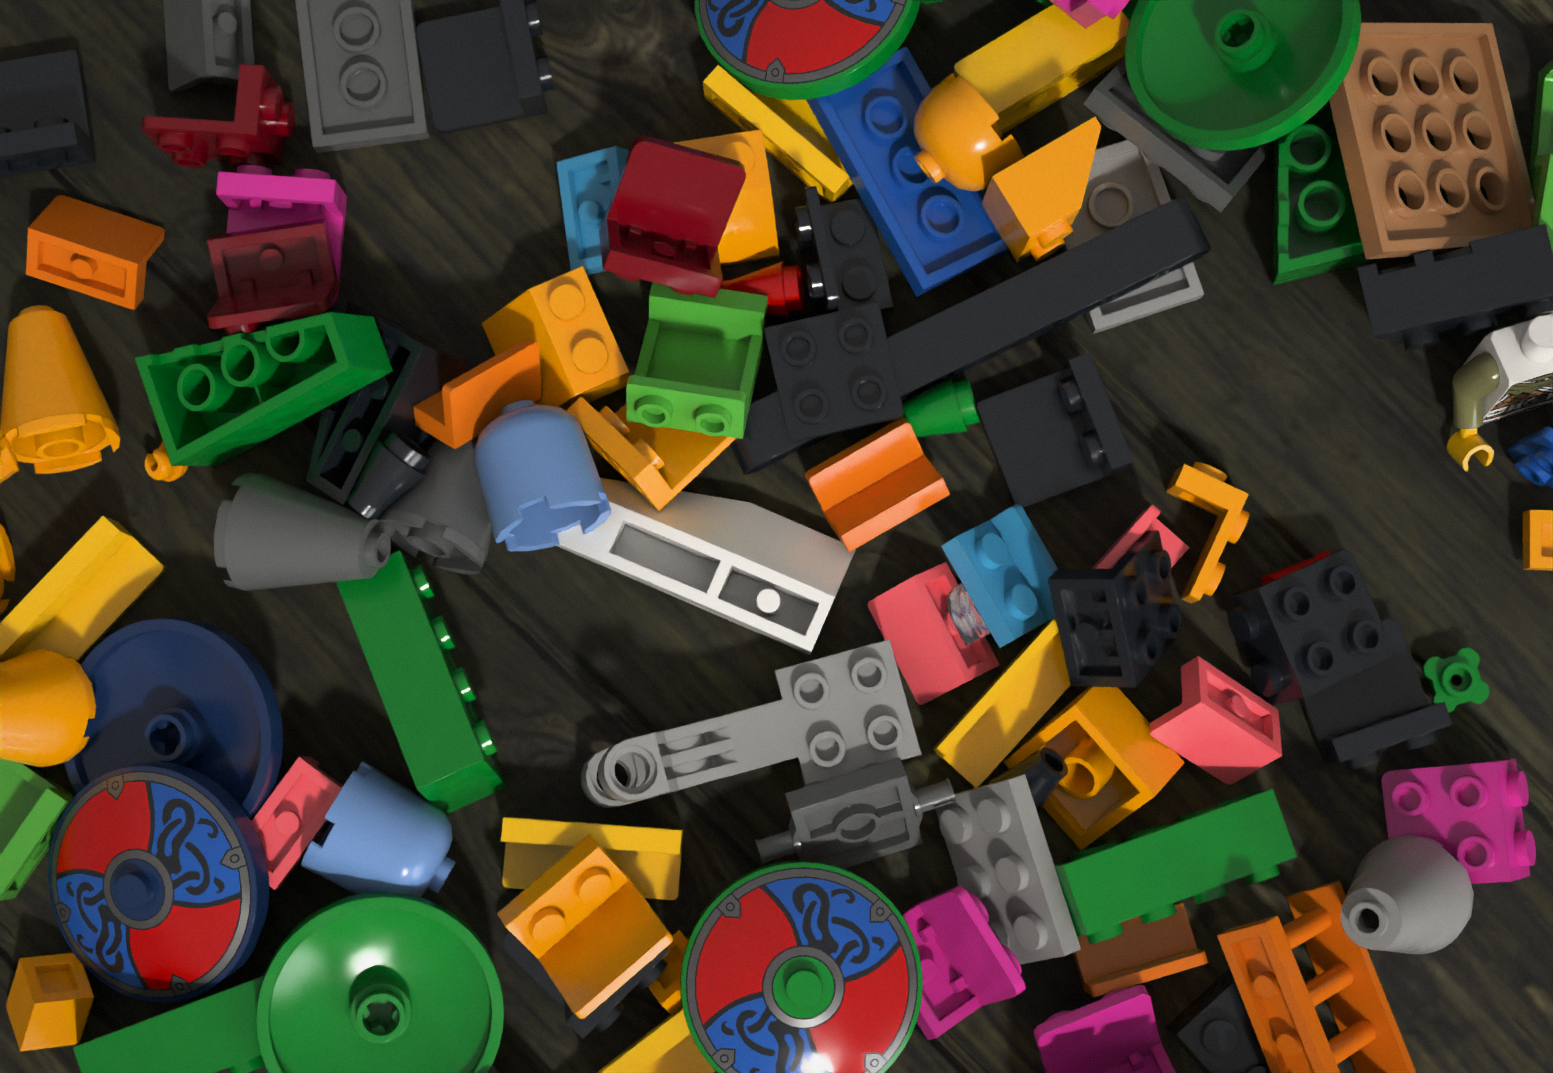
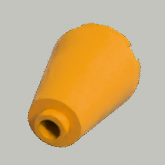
M44 305L25 308L8 325L0 417L1 462L8 468L19 471L18 462L34 463L35 474L69 472L94 465L102 461L100 450L111 445L113 452L119 448V427L67 316Z
M49 649L30 650L1 662L0 759L36 767H49L70 761L85 747L89 737L83 736L88 719L95 718L96 712L92 683L81 665L71 657L64 658L56 653L55 650Z

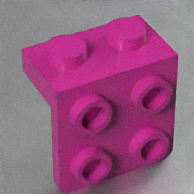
M256 165L237 166L236 173L218 171L216 195L229 208L226 233L326 218L338 282L340 283L347 196L337 181L330 179V174L313 169H298L295 171L294 177L272 175L271 169ZM339 288L330 307L334 306L338 301Z
M1516 759L1392 770L1383 775L1382 790L1388 839L1405 835L1434 839L1442 844V848L1450 853L1456 861L1460 860L1468 871L1471 884L1512 882L1530 876L1529 866L1535 864L1536 846L1532 832L1524 828L1522 806H1527L1529 791L1524 772L1517 771Z
M956 886L919 901L901 913L911 930L920 955L923 990L917 1024L927 1040L938 1038L981 1006L1016 997L1026 989L1024 980L1021 977V965L1017 957L1007 946L1000 944L988 925L989 915L985 906L977 896L968 892L964 887Z
M1136 985L1128 989H1115L1104 995L1101 1000L1073 1011L1058 1012L1049 1017L1044 1023L1038 1025L1033 1032L1045 1073H1176L1160 1042L1151 997L1143 985Z

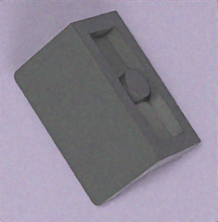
M163 0L169 90L182 93L203 82L238 87L240 64L254 65L250 0Z

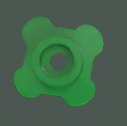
M1461 648L1455 656L1445 659L1433 656L1425 661L1423 674L1427 678L1429 691L1433 695L1432 703L1445 702L1449 713L1454 711L1459 704L1466 702L1481 704L1488 698L1489 686L1481 680L1477 667L1480 657L1476 651L1471 648ZM1453 675H1458L1461 678V683L1458 686L1453 685L1451 682Z

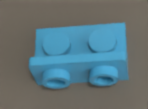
M613 146L556 162L571 271L581 266L584 267L587 275L606 271L603 270L599 230L629 150Z
M1020 504L1006 509L994 518L954 537L941 546L999 648L1056 617L1048 578L1058 568Z

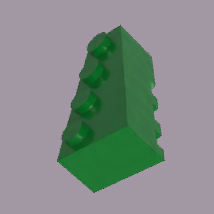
M1328 101L1303 125L1273 142V285L1379 260L1365 258L1337 132L1332 118L1331 106Z
M335 312L269 326L266 330L253 333H238L222 337V340L202 345L191 344L174 348L172 352L149 354L135 358L171 466H219L393 372L374 317Z
M399 550L390 554L386 565L383 568H379L372 578L336 582L416 789L431 804L436 805L445 814H449L507 788V784L494 756L498 749L486 721L484 719L479 721L471 701L477 699L472 683L463 666L456 668L449 652L450 649L456 647L453 636L442 615L434 617L427 599L435 596V592L422 564L412 567Z
M1268 789L1251 792L1177 817L1175 819L1176 823L1172 825L1163 823L1125 835V842L1120 844L1115 841L1094 848L1090 847L1069 854L1070 862L1054 864L1077 936H1087L1089 944L1105 941L1124 933L1121 925L1124 921L1140 916L1142 924L1158 921L1177 913L1174 906L1175 902L1191 896L1194 904L1208 902L1227 895L1229 892L1226 883L1243 877L1246 885H1250L1279 875L1280 872L1277 864L1297 857L1274 790Z
M264 976L73 1047L81 1073H216L226 1068H229L230 1073H249L264 1067L265 1064L260 1053L256 1028L257 1003Z

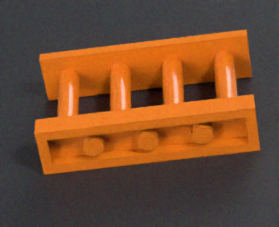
M1340 881L1287 896V901L1295 919L1282 926L1277 915L1233 927L1217 935L1271 1073H1340L1338 1064L1349 1056L1356 1073H1416L1368 950L1355 944L1342 927L1341 909L1346 895ZM1302 943H1305L1317 974L1315 978L1306 983L1292 952V949ZM1326 999L1340 1031L1339 1034L1327 1040L1315 1010V1006Z

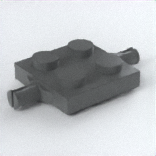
M898 757L883 763H872L860 770L826 781H815L801 789L785 793L792 815L789 822L790 830L760 840L756 839L755 841L763 864L797 853L798 857L802 860L824 862L845 869L923 844L919 829L923 812L951 803L954 804L956 803V798L949 779L915 790L914 786L908 781L901 758Z

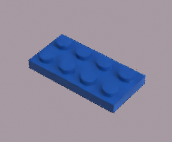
M904 47L896 51L876 72L856 85L835 94L806 101L847 174L850 176L852 183L916 297L1010 252L982 206L987 189L979 191L957 189L944 178L937 184H934L916 163L914 156L921 149L913 133L914 116L920 102L931 91V88L909 49Z

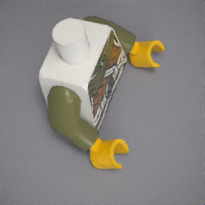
M1553 313L1538 316L1535 319L1499 329L1486 335L1464 365L1454 374L1452 380L1453 425L1459 428V430L1448 440L1447 450L1465 472L1468 471V460L1472 454L1485 467L1492 462L1494 457V450L1477 433L1478 427L1553 403Z

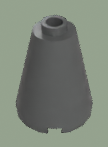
M479 436L457 449L451 448L437 438L426 450L431 457V460L424 468L427 475L385 509L377 519L382 523L384 532L389 535L391 545L416 558L419 550L437 558L433 566L461 574L480 573L483 564L488 558L492 528L474 457V448Z
M248 472L237 477L231 485L241 487L233 501L223 499L218 509L214 529V558L217 567L227 568L231 579L223 581L228 587L251 591L369 579L377 573L379 568H383L386 565L390 556V537L384 532L383 525L379 520L368 519L355 510L265 474Z

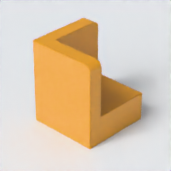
M74 953L19 959L7 999L6 1009L20 1052L70 1046L80 1042L94 995L84 966Z

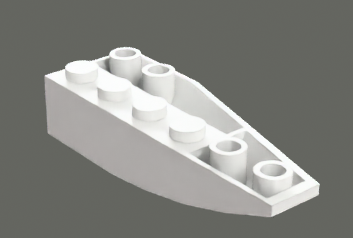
M605 478L600 479L612 511L607 520L587 534H583L581 525L557 533L560 544L556 546L807 655H811L856 550L848 552L841 541L745 501L680 491L658 511L629 482Z

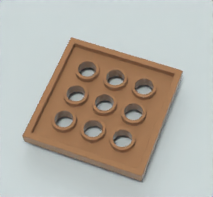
M1361 23L1358 48L1351 67L1329 102L1365 258L1408 257L1432 250L1433 255L1467 247L1470 241L1532 227L1535 200L1493 24ZM1414 78L1419 79L1422 91L1417 87ZM1454 78L1459 79V82L1461 84V90L1457 86ZM1373 79L1379 81L1381 92L1376 88ZM1467 132L1472 134L1474 145L1470 141ZM1427 133L1432 135L1435 147L1430 143ZM1386 134L1391 135L1394 149L1388 143ZM1480 187H1484L1487 194V200L1484 198ZM1440 189L1445 190L1448 198V204L1443 199ZM1399 190L1404 191L1407 198V206L1403 203Z

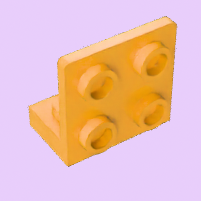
M582 396L567 409L569 413L577 418L587 442L658 511L670 502L736 439L725 436L714 437L699 432L666 427L655 428L645 424L627 422L626 404L616 413L607 406L600 412H597Z
M590 834L497 913L504 926L540 961L572 1012L579 1019L587 1017L673 941L671 933L629 876Z

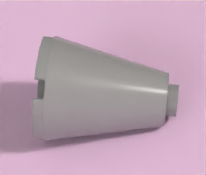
M1415 835L1387 839L1372 848L1359 864L1342 905V927L1355 944L1366 949L1416 955L1438 951L1452 943L1471 918L1474 892L1468 871L1460 860L1456 861L1450 853L1442 848L1443 845L1434 839Z

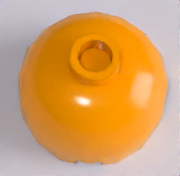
M951 73L920 102L914 116L913 133L921 151L914 156V159L934 184H937L944 178L957 189L967 191L984 190L988 188L993 175L1023 159L1024 155L1012 134L1001 141L1003 133L996 123L1000 119L999 116L978 91L961 76L958 75L955 78L954 73Z

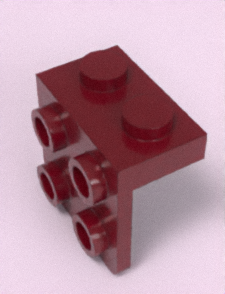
M240 64L234 122L144 116L142 117L141 130L156 144L157 148L172 157V163L184 167H206L207 160L229 161V167L237 169V166L240 165L264 167V164L282 165L284 137H291L293 134L295 111L293 103L288 102V98L283 93L281 87L277 85L263 65Z
M639 136L634 139L599 230L603 270L610 271L628 281L642 279L665 285L683 295H694L697 293L715 298L723 280L718 245L746 179L744 165L737 160L649 136Z
M326 218L212 235L207 239L219 294L218 300L207 315L210 329L225 328L227 335L247 334L261 329V322L284 319L286 323L320 315V313L329 309L339 288Z

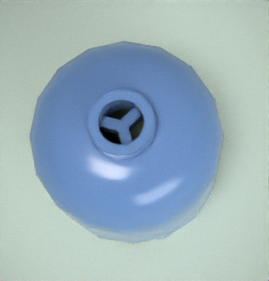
M531 400L517 401L505 406L501 410V415L481 431L474 448V457L496 543L505 540L508 551H533L549 548L560 544L557 533L581 525L583 534H587L607 520L612 511L582 427L577 418L567 410L551 405H535V402Z
M362 761L357 772H352L326 813L324 819L331 823L318 843L311 841L301 866L356 895L370 892H389L421 897L427 888L439 893L456 863L446 857L453 839L452 825L447 815L436 805L431 804L420 795Z

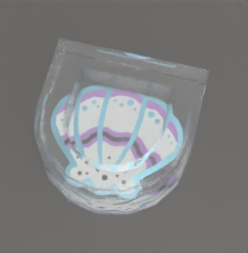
M960 583L949 592L947 599L948 611L965 646L991 634L964 585Z

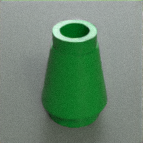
M951 376L902 402L904 410L902 417L906 418L911 424L916 437L968 432L967 426L980 422L968 378L954 382Z

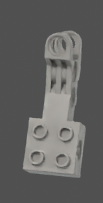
M890 639L775 670L774 675L781 700L677 728L634 737L591 755L584 763L580 775L581 787L586 797L595 805L613 808L796 758L798 759L804 785L806 786L815 781H826L860 770L872 763H883L898 757L904 760L922 755ZM616 762L623 766L627 773L626 786H623L615 776L614 767ZM597 771H598V780H599V782H600V784H601L603 790L599 787V785H598V783H597V775H596V774H597Z

